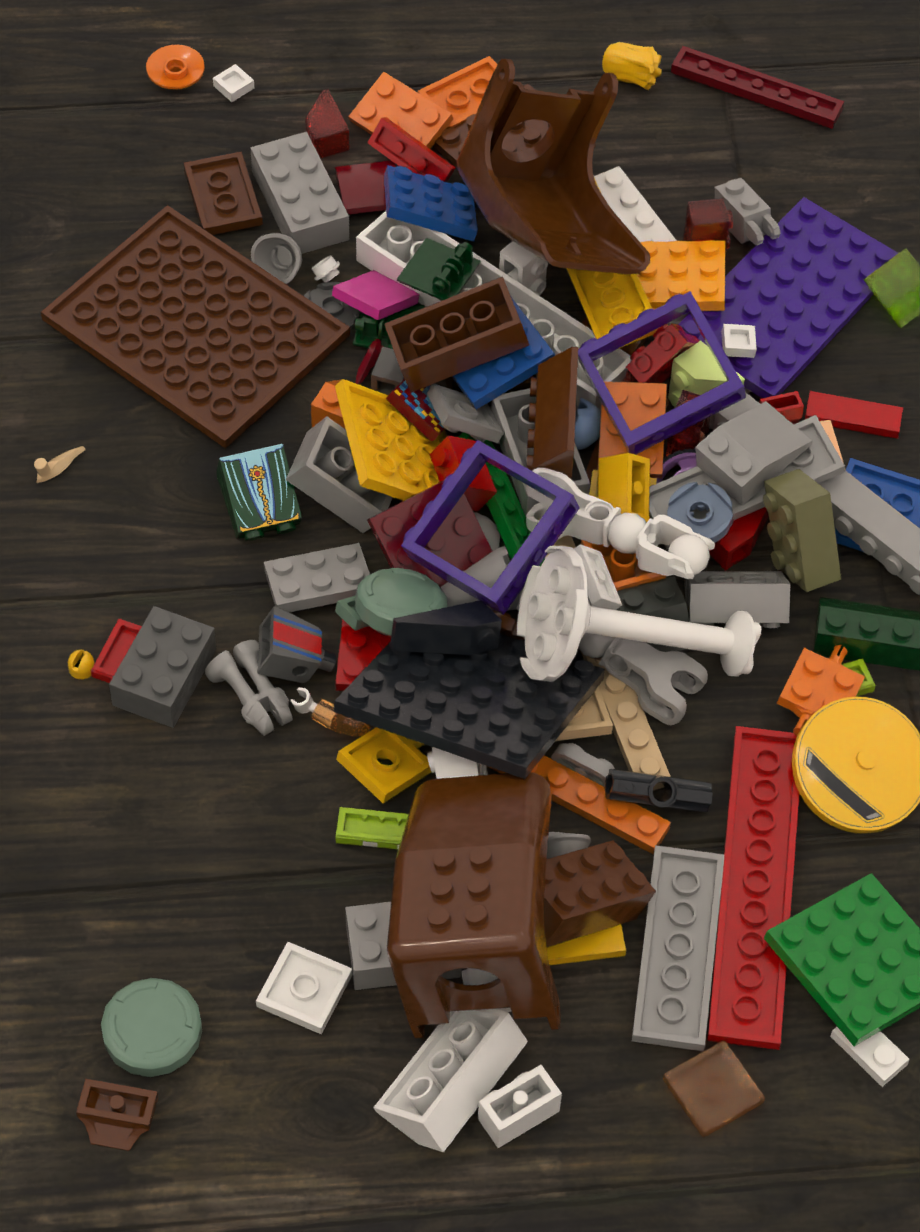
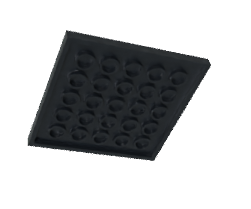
M501 633L498 649L472 655L393 651L390 648L389 642L335 700L334 712L525 779L604 679L605 669L595 666L589 661L573 658L566 672L554 682L530 679L522 668L520 658H527L525 640H518Z

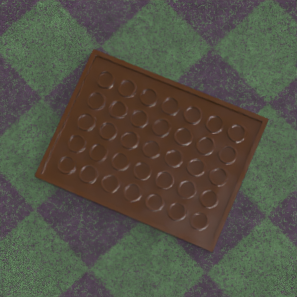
M168 205L41 311V317L44 322L225 449L350 336V327Z

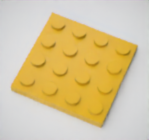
M342 379L335 386L360 486L404 501L439 482L429 454L447 437L445 429L432 442L387 401L386 397L388 395Z

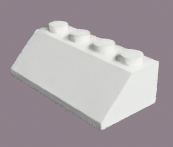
M497 1009L450 1011L449 1023L439 1024L373 1108L379 1115L417 1144L444 1152L468 1119L474 1114L479 1106V1101L496 1085L497 1081L516 1059L528 1041L509 1012Z

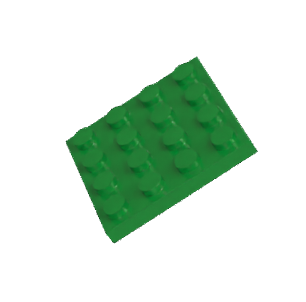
M872 873L767 930L764 936V940L854 1047L920 1008V928Z

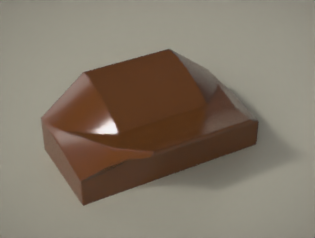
M85 1078L76 1114L86 1127L90 1143L92 1145L130 1151L139 1136L150 1129L158 1101V1092Z

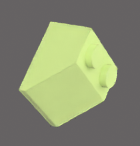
M699 341L673 359L668 399L675 408L688 402V398H696L727 382L711 350L702 341ZM737 373L741 382L744 385L745 379L739 373Z

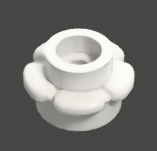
M332 255L318 262L312 267V271L316 275L314 279H322L324 282L333 279L339 274L337 269L340 266L339 261L336 262Z

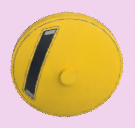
M847 697L830 702L817 710L806 721L795 740L792 753V771L796 787L807 806L820 819L831 826L853 833H875L888 829L906 818L920 802V734L903 713L883 701L867 697Z

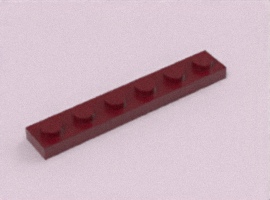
M682 46L671 66V73L832 129L844 106V101L686 46Z

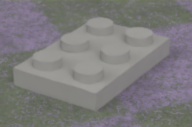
M360 543L264 562L265 574L276 607L287 612L334 604L339 600L355 596L359 583L365 576L370 575Z

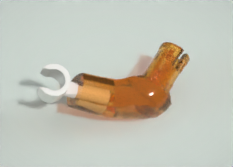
M305 688L297 689L298 693L306 698L304 702L297 703L291 699L297 712L304 714L311 711V719L336 733L361 737L371 729L369 724L335 713L334 704L321 698L318 704L315 703L309 691Z

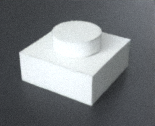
M235 64L213 77V86L233 102L254 89V80Z
M723 324L721 331L722 347L726 355L754 358L757 350L755 326Z

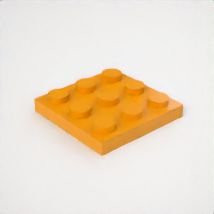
M725 241L640 242L650 253V264L644 271L637 273L652 309L655 310L665 305L667 300L674 295H684L691 291L701 311H725Z

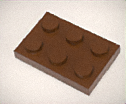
M242 152L183 163L185 176L201 228L215 235L263 225L262 214Z

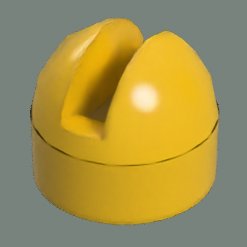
M82 649L70 654L68 670L71 676L76 679L89 678L91 676V669L95 664L93 656L88 651ZM79 660H81V661H80V664H79V667H78V668L75 667V665L77 664V662H78Z

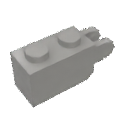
M742 178L730 180L727 183L714 187L715 217L741 244L748 241L753 242L755 245L762 244L763 236L765 235L770 236L772 239L779 238L781 234L776 221L771 217V208Z

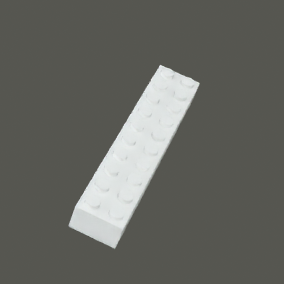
M385 211L356 236V260L371 271L375 270L398 282V276L426 238L452 249H455L460 243L445 233L389 218ZM472 252L473 258L480 260L481 263L460 293L503 276L510 296L555 355L570 347H578L579 349L584 342L595 338L591 329ZM402 284L419 293L418 302L425 305V307L442 301ZM620 348L593 361L603 381L633 382V375L626 368L632 360L630 355ZM578 360L576 408L578 409L580 399L583 398L601 410L602 403Z

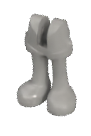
M247 640L234 647L233 656L239 666L246 669L259 694H255L240 673L232 655L227 650L217 655L207 665L205 675L213 683L226 680L231 685L243 705L241 709L243 718L265 736L274 731L273 723L267 712L270 711L281 726L291 722L293 718L288 706L289 699L285 692L279 687L274 688L267 676L257 673L259 643L256 640Z

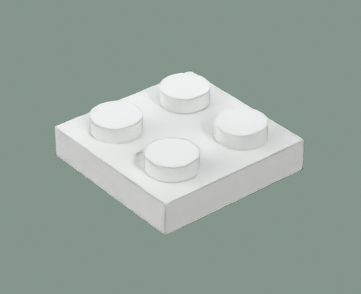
M287 942L256 999V1007L322 1035L353 975L352 968Z

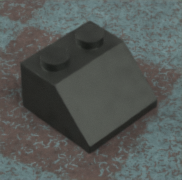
M675 576L617 591L622 606L617 609L618 611L690 622L687 605ZM647 643L650 646L662 652L679 651L683 653H688L694 651L691 649Z

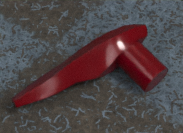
M379 338L370 344L358 368L355 381L358 385L364 381L370 369L375 366L382 347H384L381 346Z

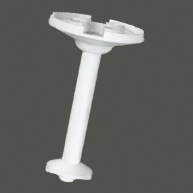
M549 546L545 552L550 554L545 558L542 565H533L528 573L520 598L517 636L525 637L527 658H520L522 668L530 679L554 682L563 675L575 657L580 640L585 633L720 654L723 670L728 676L738 677L741 674H749L752 671L755 644L761 635V626L753 621L752 616L747 611H736L730 616L725 627L722 628L590 606L587 593V576L582 558L572 547Z

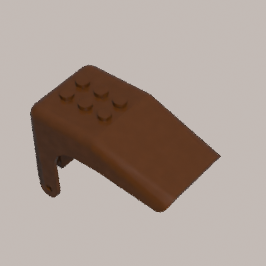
M501 59L489 81L457 159L458 173L488 224L513 242L547 263L559 268L618 274H637L644 271L650 264V253L610 208L599 191L593 176L592 161L595 142L618 93V79L616 75L604 73L593 92L569 89L567 94L529 90L525 89L521 82L514 81L515 65L511 59ZM532 119L544 120L550 124L543 139L535 146L518 152L502 149L504 137L517 124Z
M530 772L525 779L509 773L433 779L421 784L414 794L395 859L387 939L388 959L414 1038L424 1037L425 1025L449 1023L450 1011L511 1008L514 1019L547 1017L551 1030L560 1029V1002L548 960L544 925L545 875L552 794L550 784L541 775ZM471 968L489 972L498 977V979L481 985H463L451 982L441 975L455 969Z

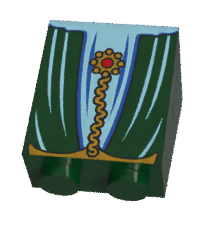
M283 444L219 458L216 474L236 539L245 537V541H253L263 538L265 532L276 530L277 534L294 531L296 529L295 525H299L302 516L294 485L286 481L290 470Z

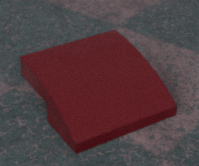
M393 161L335 167L340 199L348 214L386 210L384 173L387 165L396 167Z

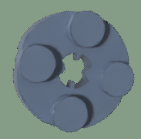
M697 482L688 483L678 488L670 497L667 516L691 527L693 532L711 539L714 543L722 539L733 524L731 499L716 484L698 485ZM695 509L699 511L706 509L709 513H706V517L703 519H696L692 511Z

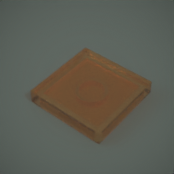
M725 1040L663 1075L664 1082L703 1138L753 1110L765 1101L764 1095Z

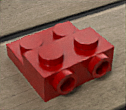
M671 323L668 326L665 324L653 334L654 340L647 347L641 346L630 356L632 361L626 368L639 383L663 384L671 376L673 359L700 340L694 335L687 334L680 325Z

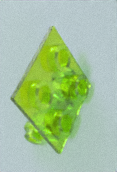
M905 248L863 279L900 328L920 314V266L907 248Z

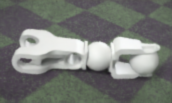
M542 467L532 470L534 473L573 494L580 507L558 539L569 535L592 544H603L607 548L611 544L620 553H636L638 567L641 570L664 576L676 575L685 579H693L694 575L699 574L706 568L710 558L709 551L715 548V543L711 539L693 532L691 527L666 515H657L654 519L650 518L646 523L645 519L636 513L621 514V508H614L604 500L583 493L563 473ZM526 485L528 496L540 502L535 504L526 515L527 528L532 532L540 521L538 519L542 518L554 500ZM659 544L669 545L670 547L667 552L657 546Z

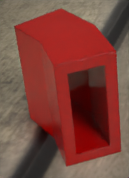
M798 391L760 399V404L765 401L768 402L793 425L802 418L804 405Z

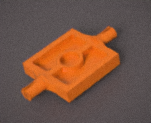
M835 645L830 658H825L806 648L803 649L777 701V704L793 711L799 717L793 729L796 736H798L806 721L823 706L838 699L856 697L865 676L842 665L848 653L847 649L843 647L840 655H837L842 645Z

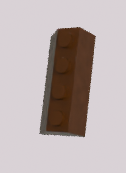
M570 347L539 364L537 378L531 377L530 397H536V403H530L529 422L535 423V429H528L527 448L534 449L533 455H527L526 468L531 471L541 467L563 473L572 479L578 347Z

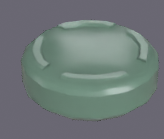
M403 568L382 569L365 576L357 587L355 597V610L361 620L376 632L391 637L393 618L447 607V596L437 583L424 574Z
M157 978L134 981L117 991L105 1006L101 1021L105 1050L115 1064L131 1074L147 1077L169 1074L186 1064L198 1049L202 1034L199 1007L188 990L173 981Z

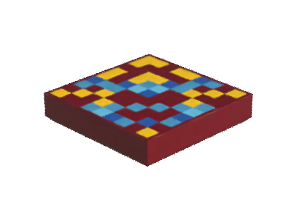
M404 379L386 399L423 435L433 442L445 428L441 425V421L427 395L431 385L411 392Z

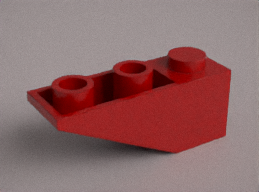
M763 507L733 520L728 533L722 539L715 542V548L709 551L710 556L725 571L751 554L769 517L766 508Z

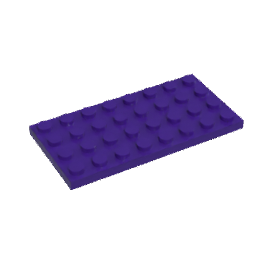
M805 197L777 223L781 233L779 238L772 239L766 235L763 243L756 245L725 276V311H702L721 346L723 324L755 326L757 348L755 357H727L735 371L745 379L744 387L761 398L780 395L902 265L904 256ZM689 313L678 325L687 334L696 336L707 345Z

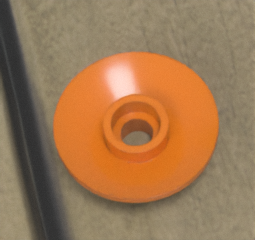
M185 45L161 47L150 55L146 63L147 75L153 83L162 88L174 90L187 88L198 82L203 76L205 69L204 60L200 53Z

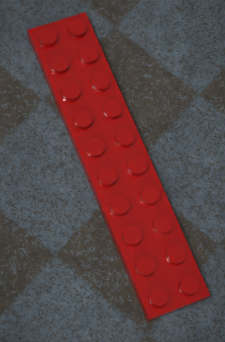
M736 726L707 1041L780 1049L787 966L764 940V936L767 930L789 919L791 914L799 791L796 787L792 771V753L797 736L791 732Z

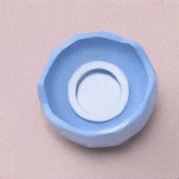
M583 398L580 399L575 416L574 441L578 450L588 448L600 437L601 410Z

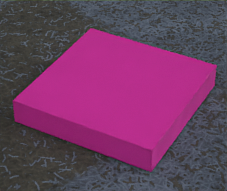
M375 270L333 286L332 291L334 298L376 320L418 304L420 295Z

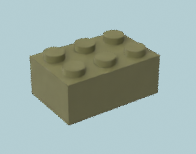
M800 469L765 480L766 494L763 495V502L769 513L770 523L767 524V530L773 542L774 551L771 553V558L775 568L781 570L789 577L792 583H796L805 592L841 580L830 492Z

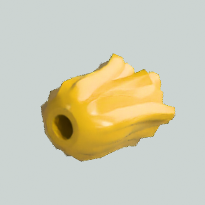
M617 42L609 45L604 52L602 68L605 73L616 75L618 81L633 83L649 90L656 83V78L662 74V69L658 68L662 56L657 55L653 46L643 47Z

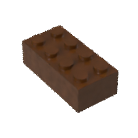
M503 276L384 324L399 367L411 392L530 345Z
M614 840L546 860L544 895L546 947L636 920L656 893V890L647 881L645 875L635 867L625 855L624 850Z

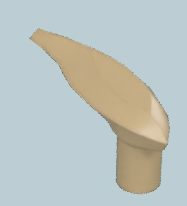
M83 446L71 449L56 456L49 462L44 458H38L34 462L38 472L37 483L47 481L59 475L71 464L74 458L86 449Z

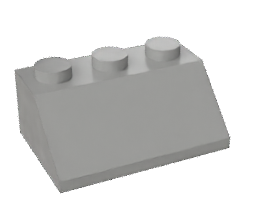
M701 571L699 574L694 575L693 579L684 578L685 602L691 623L714 626V623H727L730 616L736 611H747L752 616L753 621L760 623V626L764 628H778L780 623H789L790 583L782 571Z

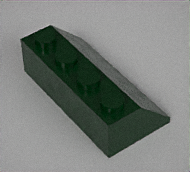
M820 597L813 652L821 656L830 657L835 645H842L837 655L839 656L843 647H845L848 653L844 660L855 661L863 659L865 663L920 671V612Z

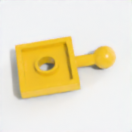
M378 727L339 750L336 758L342 766L382 803H385L431 773L428 757L418 749L424 745L423 743L407 739ZM377 759H389L393 764L384 765Z

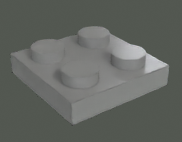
M431 384L427 395L441 421V425L445 429L454 433L458 431L467 433L474 439L482 442L485 440L495 443L499 442L503 431L488 403L476 410L464 393L437 384Z

